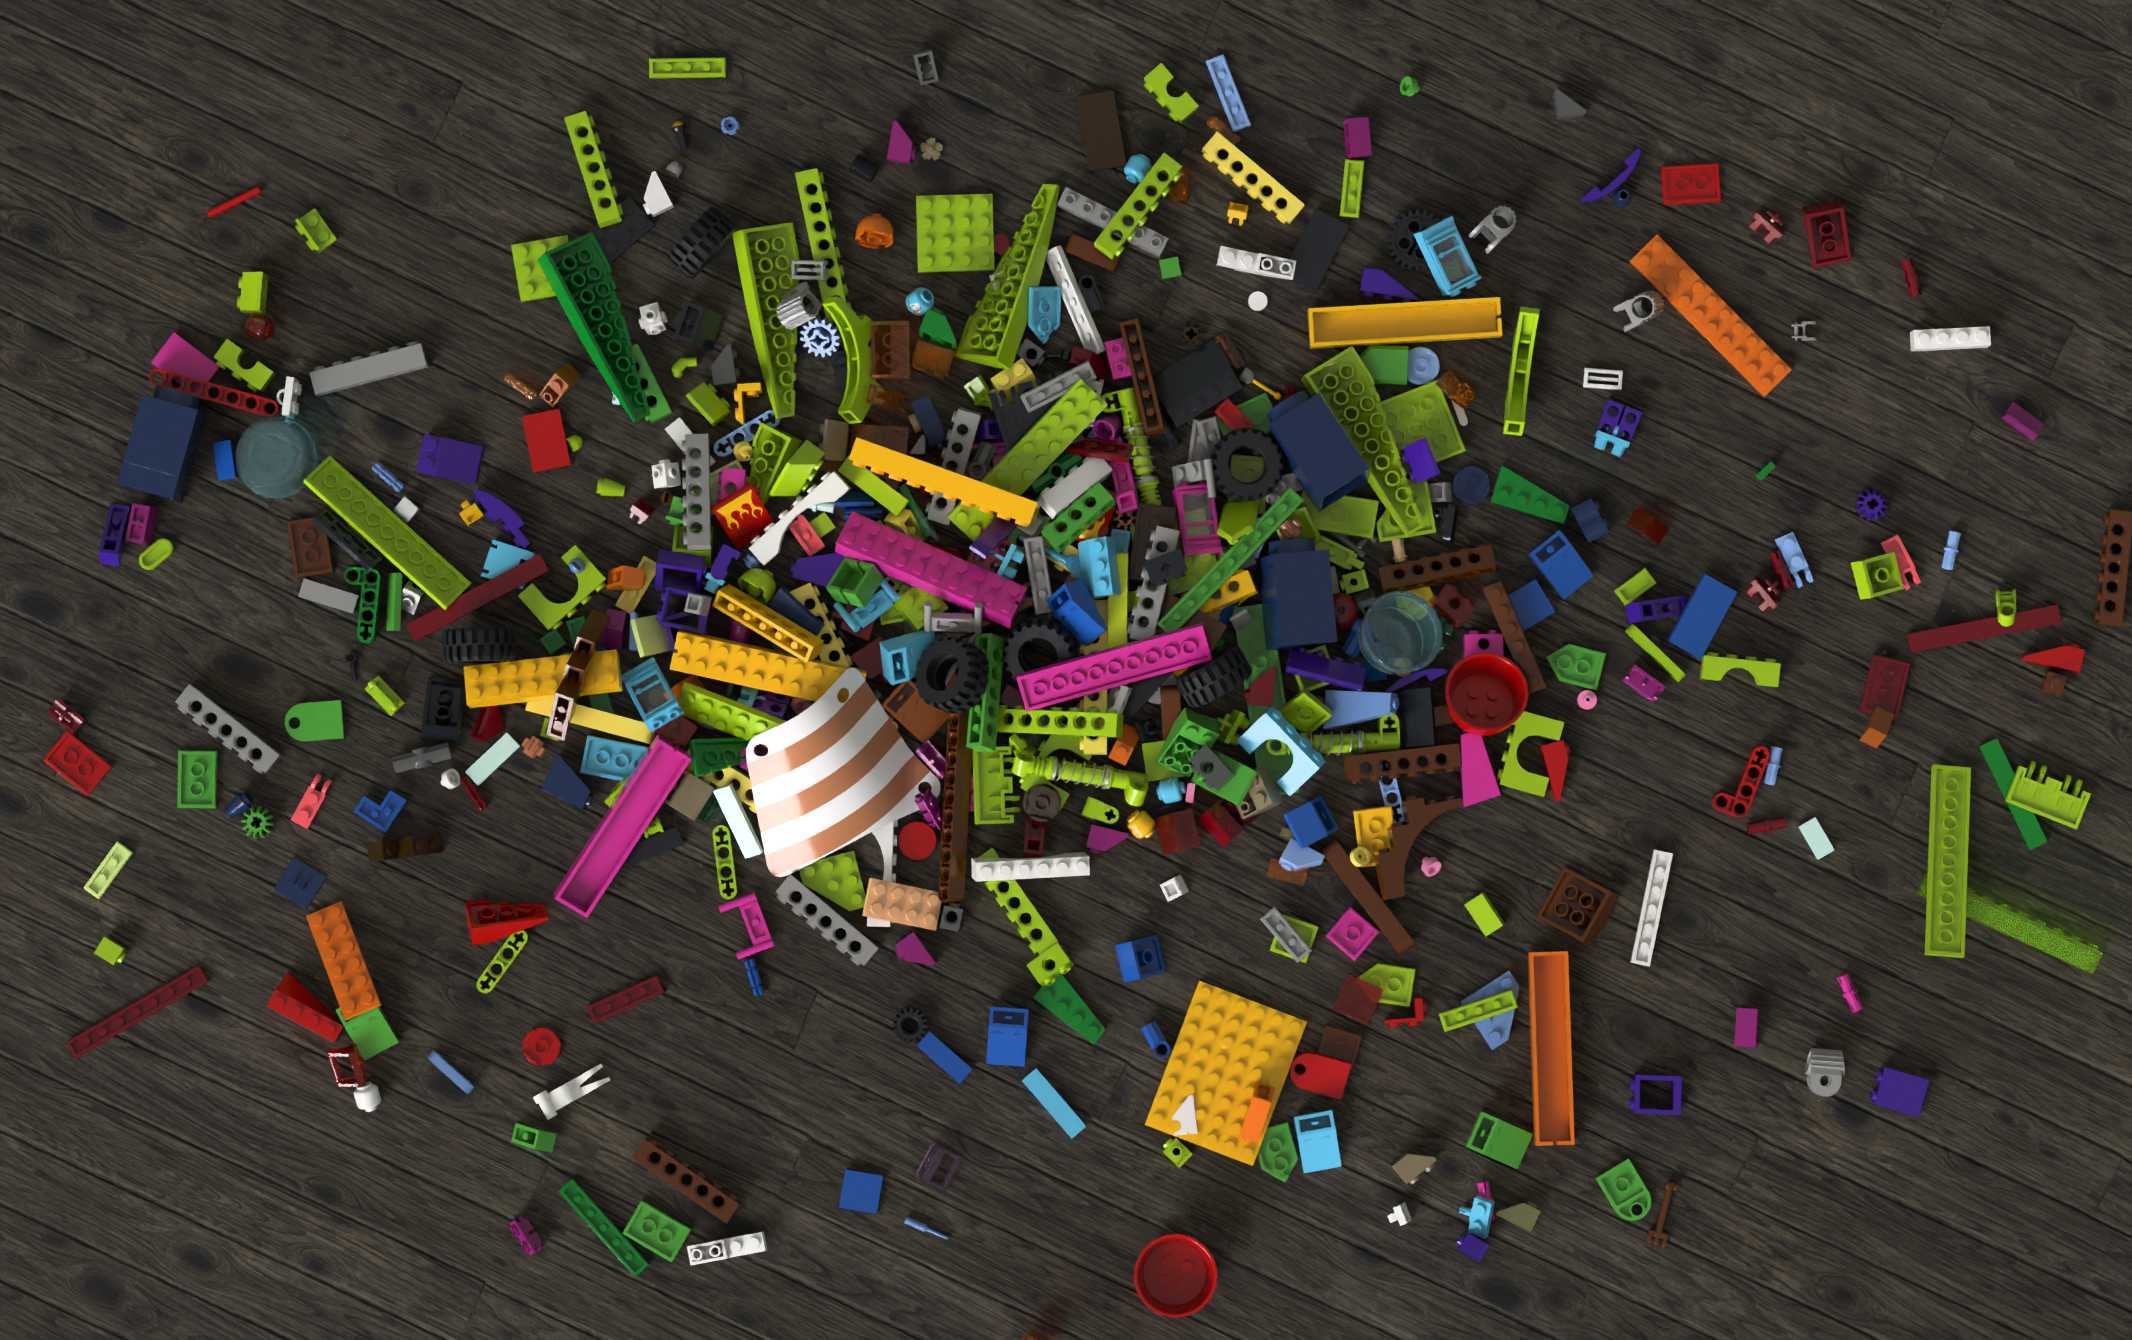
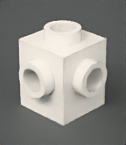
M658 302L639 307L641 314L639 324L641 329H645L648 335H656L666 330L667 316L665 311L662 312Z
M670 459L660 460L659 464L652 466L654 489L681 485L678 462L671 463Z

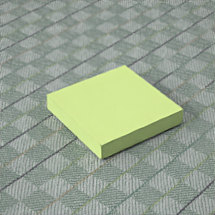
M657 615L630 620L640 657L672 651L666 628L663 625H659V620H656Z

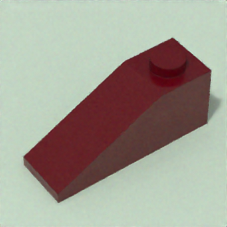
M1027 813L1023 858H1039L1043 855L1046 822L1033 820Z

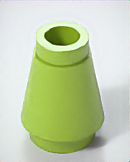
M605 477L604 479L599 478L596 493H599L600 496L623 497L625 485Z

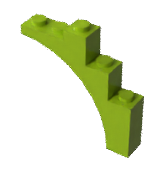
M840 297L825 298L822 305L831 314L838 326L847 356V383L838 413L849 424L861 423L881 389L876 379L870 375L879 356L872 347L868 346L877 326L868 316H857L856 312L851 310Z
M1520 307L1512 344L1503 434L1518 436L1523 434L1530 368L1540 309Z

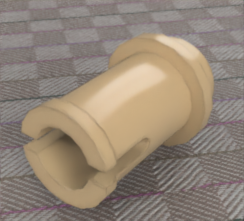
M1403 538L1391 540L1395 563H1400L1408 558V555L1405 554Z

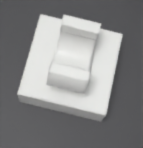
M1405 1202L1393 1208L1394 1213L1388 1215L1390 1223L1398 1220L1400 1226L1412 1220Z

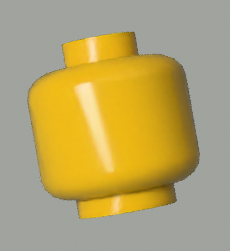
M1136 810L1127 818V828L1136 838L1141 839L1145 837L1147 839L1154 833L1155 821L1146 811Z

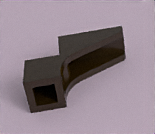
M440 833L367 843L369 863L443 852Z

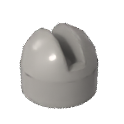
M673 161L668 164L665 170L673 177L678 178L682 172V165L678 164L677 161Z

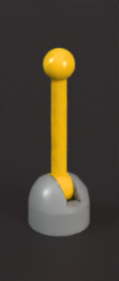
M1245 367L1238 378L1240 382L1244 384L1253 382L1273 395L1274 399L1279 400L1281 398L1279 392L1275 393L1255 380L1254 373Z

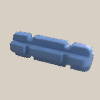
M376 462L372 466V470L379 474L386 483L393 486L392 488L395 491L401 492L405 485L400 480L398 481V478L389 470L384 469L380 462Z

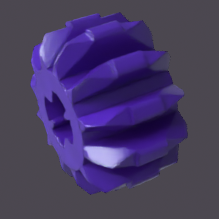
M1873 488L1871 494L1868 489L1864 490L1865 495L1862 493L1858 494L1861 500H1856L1855 504L1861 505V507L1856 508V512L1863 511L1860 514L1861 518L1867 514V521H1870L1872 516L1875 520H1878V514L1880 516L1885 515L1881 509H1888V506L1882 504L1887 501V498H1880L1883 495L1882 491L1876 495V489ZM1871 500L1874 501L1873 504H1876V507L1872 509L1869 508L1870 506H1867V503Z

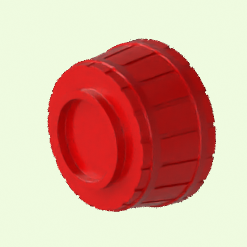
M1491 652L1471 654L1456 663L1448 675L1445 687L1446 701L1453 720L1463 730L1479 736L1500 733L1514 724L1524 712L1529 695L1527 681L1520 668L1510 659Z
M1182 1234L1161 1236L1151 1241L1141 1251L1134 1268L1136 1291L1142 1302L1155 1313L1170 1318L1187 1317L1201 1310L1213 1296L1217 1285L1215 1260L1206 1246L1193 1237Z

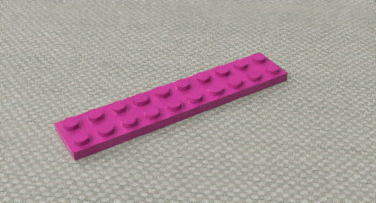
M1199 623L1016 674L1026 712L1207 662L1212 660L1203 625Z

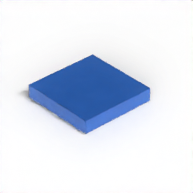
M1536 579L1510 594L1524 630L1556 612Z
M845 1169L839 1208L877 1214L883 1175Z

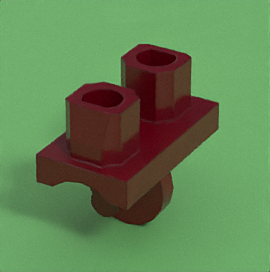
M1758 210L1749 225L1756 232L1762 226L1766 227L1769 231L1763 236V239L1769 244L1777 238L1780 239L1785 233L1776 225L1781 226L1783 224V221L1778 218L1781 215L1780 211L1774 214L1769 210L1764 215Z
M1757 576L1746 590V593L1751 598L1758 593L1764 598L1757 604L1762 612L1769 610L1771 607L1774 609L1780 603L1775 597L1780 593L1776 588L1779 584L1778 581L1772 583L1767 578L1763 583Z
M57 698L46 712L72 734L86 720L60 698Z

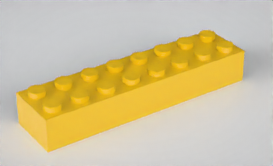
M616 649L596 652L580 696L623 691L620 656ZM571 655L464 666L467 705L470 708L554 699L555 692L563 680L566 664Z

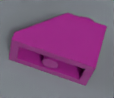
M893 121L887 161L910 164L911 160L915 159L916 149L913 148L912 141L899 123Z
M607 609L606 614L610 615L607 631L603 636L602 647L621 651L628 613Z
M1091 824L1086 847L1090 848L1089 852L1100 854L1101 851L1105 852L1128 838L1129 833Z
M914 932L895 945L897 949L894 952L900 960L904 958L905 961L934 965L936 963Z

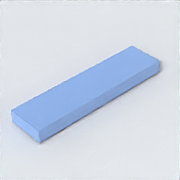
M1224 54L1205 61L1232 131L1236 132L1251 126Z

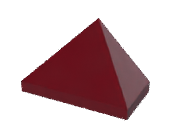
M498 706L481 707L471 738L486 742L505 730Z

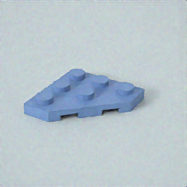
M1508 970L1460 1002L1462 1005H1466L1511 989L1517 1001L1520 986ZM1515 1009L1474 1022L1491 1050L1509 1039Z

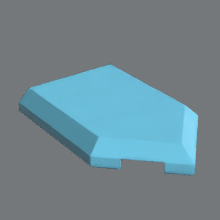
M1061 286L1029 287L1028 326L1042 344H1045L1050 334L1060 325Z

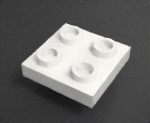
M288 376L286 377L285 389H281L277 393V401L283 406L282 415L286 418L294 419L295 414L298 415L299 412L297 396L301 395L302 384H299V380Z

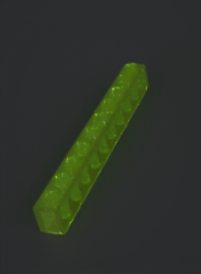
M1924 873L1915 892L1916 895L1927 899L1928 873ZM1967 887V918L2087 973L2094 974L2103 954L2098 951V946L2091 943L2085 945L2081 943L2082 939L2073 935L2069 938L2063 935V930L2053 927V929L2045 927L2047 923L2038 919L2034 922L2028 919L2029 915L2018 911V913L2010 911L2012 907L2003 903L1999 906L1993 903L1994 899L1983 895V897L1975 895V890Z

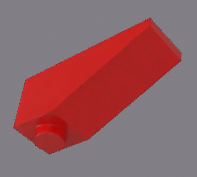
M2069 643L2068 646L2021 656L2020 660L2079 673L2085 650L2080 649V645Z
M1563 740L1539 746L1554 802L1560 801L1568 755L1570 754L1568 743L1564 744Z

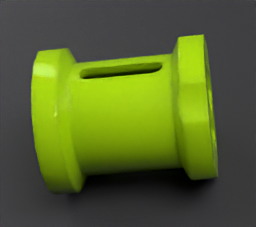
M658 816L651 820L643 832L646 839L649 838V835L659 831L661 833L664 832Z

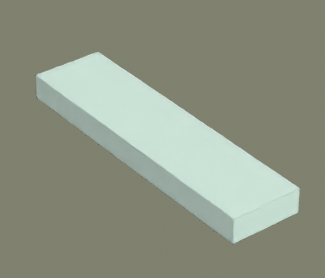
M732 783L716 788L713 792L745 859L761 854L764 850Z

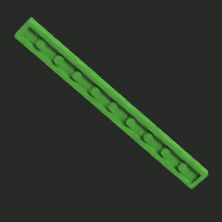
M1289 488L1256 522L1254 531L1249 535H1243L1157 623V626L1165 633L1181 629L1304 503V500L1294 490Z

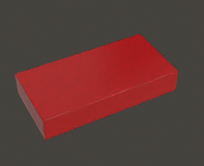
M1228 398L1214 411L1232 431L1240 428L1254 427V424Z

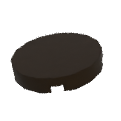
M1036 784L1026 791L1023 798V808L1031 819L1038 822H1047L1059 813L1061 797L1053 786Z

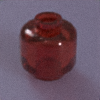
M253 314L245 322L247 335L260 341L271 338L275 330L272 319L260 314Z

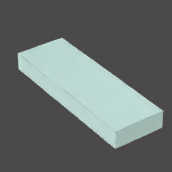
M507 732L465 773L479 786L521 746Z

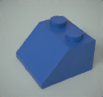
M1157 935L1115 945L1124 982L1166 972Z

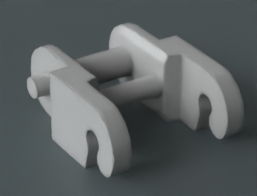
M1802 321L1801 324H1798V322L1792 324L1791 326L1794 327V336L1792 338L1795 341L1798 338H1801V341H1816L1817 338L1815 337L1807 338L1805 336V326L1815 325L1816 321ZM1798 327H1802L1803 336H1798Z

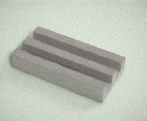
M792 260L791 279L828 280V276H826L828 261ZM796 264H819L821 268H796ZM796 272H820V276L796 275Z

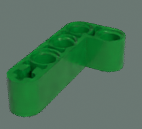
M349 567L344 572V579L352 585L362 586L357 637L362 643L371 644L376 640L382 575L375 569L368 572L365 568ZM352 571H357L358 578L355 581L349 579V574ZM371 573L377 574V580L374 583L368 581V576ZM369 592L375 593V599L372 602L366 600V595ZM367 611L373 612V619L370 621L364 619V614ZM363 623L367 625H373L372 628L368 627V632L371 633V637H367V640L365 637L362 636V634L366 633L367 627L363 626Z

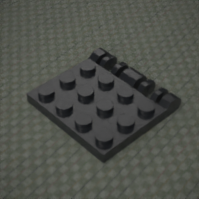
M1061 370L1054 372L1055 377L1062 374ZM1051 374L1047 375V381L1052 379ZM1040 378L1035 379L1037 386L1042 384ZM1031 380L1018 384L1021 394L1034 388ZM1015 386L1010 387V392L1015 402L1009 404L1007 403L1005 392L1003 390L999 391L1003 406H1000L996 392L988 394L1007 453L1059 398L1028 413L1022 400L1018 398ZM1082 432L1071 444L1084 440Z

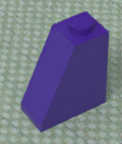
M832 553L799 558L796 563H792L790 573L793 574L792 578L826 588L845 556Z

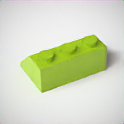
M806 440L786 463L769 495L797 496L801 491L805 492L811 484L809 481L814 479L818 473L816 471L824 463L821 459L825 452Z

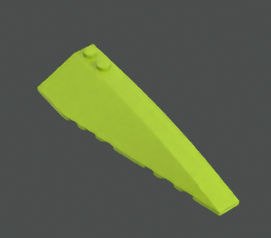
M1043 184L1031 205L1033 207L1031 212L1025 215L1023 219V227L1020 232L1017 231L1015 233L1013 245L1008 247L993 273L996 278L987 284L984 289L986 293L981 301L978 300L974 315L969 316L955 357L995 368H1012L1028 321L1029 287L1039 286L1045 264L1060 186ZM1019 264L1025 266L1026 270L1023 269V267H1020ZM993 283L997 285L996 291H994Z
M793 222L744 229L732 234L754 344L776 419L791 417L795 414L794 381H796V373H794V362H796L797 327L791 330L786 329L777 317L776 312L785 294L799 284V279H791L792 260H800Z
M1353 346L1305 374L1301 380L1312 397L1317 393L1321 395L1368 466V483L1408 537L1424 526L1417 505L1414 502L1411 488L1408 485L1406 473L1402 467L1385 412H1383L1373 377Z

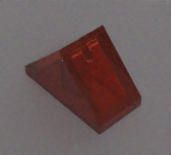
M1640 508L1636 509L1627 522L1628 525L1657 545H1659L1669 531L1655 516Z

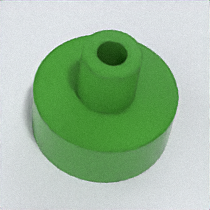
M1406 76L1402 79L1400 83L1401 94L1411 97L1419 92L1420 86L1415 78Z

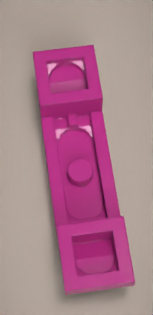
M1121 437L1112 440L1114 442L1123 443ZM1107 460L1113 469L1112 476L1117 493L1115 497L1119 513L1123 514L1138 509L1137 490L1130 461L1128 460L1125 463Z

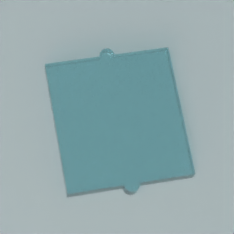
M913 502L912 505L919 522L935 541L939 540L932 520L927 519L925 512L916 502Z

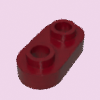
M927 543L958 558L964 557L965 549L962 547Z

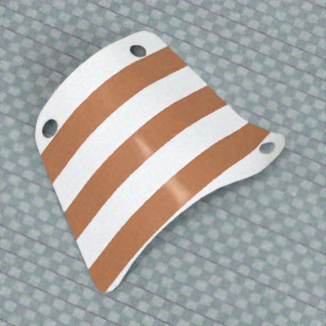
M856 668L847 669L828 691L805 711L775 728L758 734L751 739L746 748L748 771L766 863L771 874L778 877L788 876L874 830L920 810L915 803V796L920 793L918 790L920 783L928 782L932 787L931 792L936 798L940 793L938 778L906 745L862 674ZM841 688H847L849 691V697L844 703L839 702L837 698ZM758 744L766 745L768 747L767 755L762 757L755 755L754 747Z

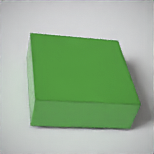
M1178 256L1159 260L1162 279L1181 276Z

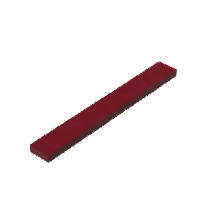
M538 554L459 596L446 610L440 606L406 624L414 642H417L546 574L550 570L542 554Z
M2057 604L2017 612L2014 624L2008 627L2002 626L1998 622L1997 616L1907 634L1910 653L2060 624L2062 622Z
M198 965L68 1040L66 1044L74 1058L77 1059L210 981L201 965Z

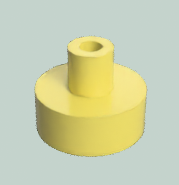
M742 441L735 445L733 454L739 461H749L753 455V448L749 442Z
M1357 847L1351 851L1350 860L1355 866L1362 867L1369 863L1370 853L1365 847Z

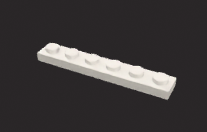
M1056 246L1047 251V263L1057 286H1061L1062 298L1084 349L1092 350L1098 355L1106 349L1062 246Z
M1653 850L1630 963L1650 967L1673 853Z

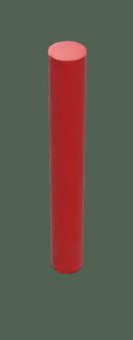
M256 186L206 212L209 218L260 194L261 190Z

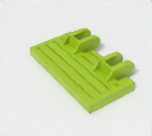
M1011 746L996 747L995 751L978 752L972 749L975 824L1014 823V815H1005V813L1020 812L1018 807L1005 808V801L1020 800V796H1005V793H1013L1012 777H1004V774L1014 773L1012 769L1004 770L1003 762L1014 763L1015 757L1003 758V755H1011Z
M2031 761L2028 768L2018 766L2005 802L2077 829L2091 793L2082 791L2080 797L2077 798L2083 781L2078 779L2075 782L2071 795H2069L2066 791L2071 782L2070 775H2066L2063 782L2046 777L2044 784H2041L2047 766H2041L2036 781L2030 779L2036 767V762Z

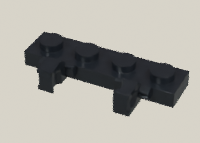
M325 507L314 517L312 522L368 572L382 561L383 557L376 552L375 547L350 529L346 524L347 521L340 515L334 514Z

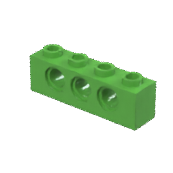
M635 344L631 347L632 354L635 355L636 362L640 365L637 372L640 374L641 380L648 381V387L642 390L645 392L646 399L649 397L657 399V403L654 406H649L650 415L645 417L646 421L650 420L653 424L673 413L639 345Z
M1098 482L1093 486L1091 485L1082 497L1075 499L1067 510H1062L1052 523H1047L1043 527L1041 534L1059 554L1116 505V502L1110 493ZM1091 501L1096 502V504L1093 507L1087 506L1088 503ZM1076 514H1082L1079 519H1073ZM1061 527H1067L1066 531L1059 532Z

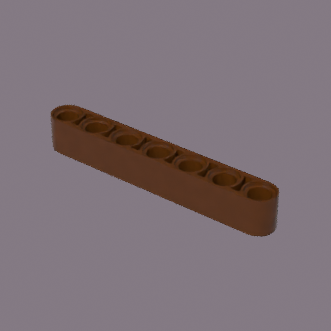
M1333 839L1319 850L1321 854L1325 856L1324 858L1397 953L1401 955L1411 948L1415 942L1363 874L1351 862L1349 856L1339 843Z

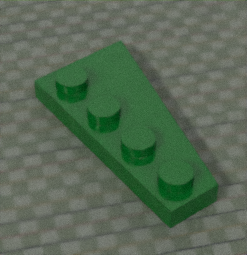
M1501 465L1491 503L1560 524L1565 523L1569 510L1568 504Z
M743 738L691 739L688 744L695 778L740 765V762L746 758V755L740 756V752L748 746L749 741Z
M1060 974L1055 978L1054 983L1049 986H1042L1033 998L1092 1044H1095L1106 1029L1065 977Z

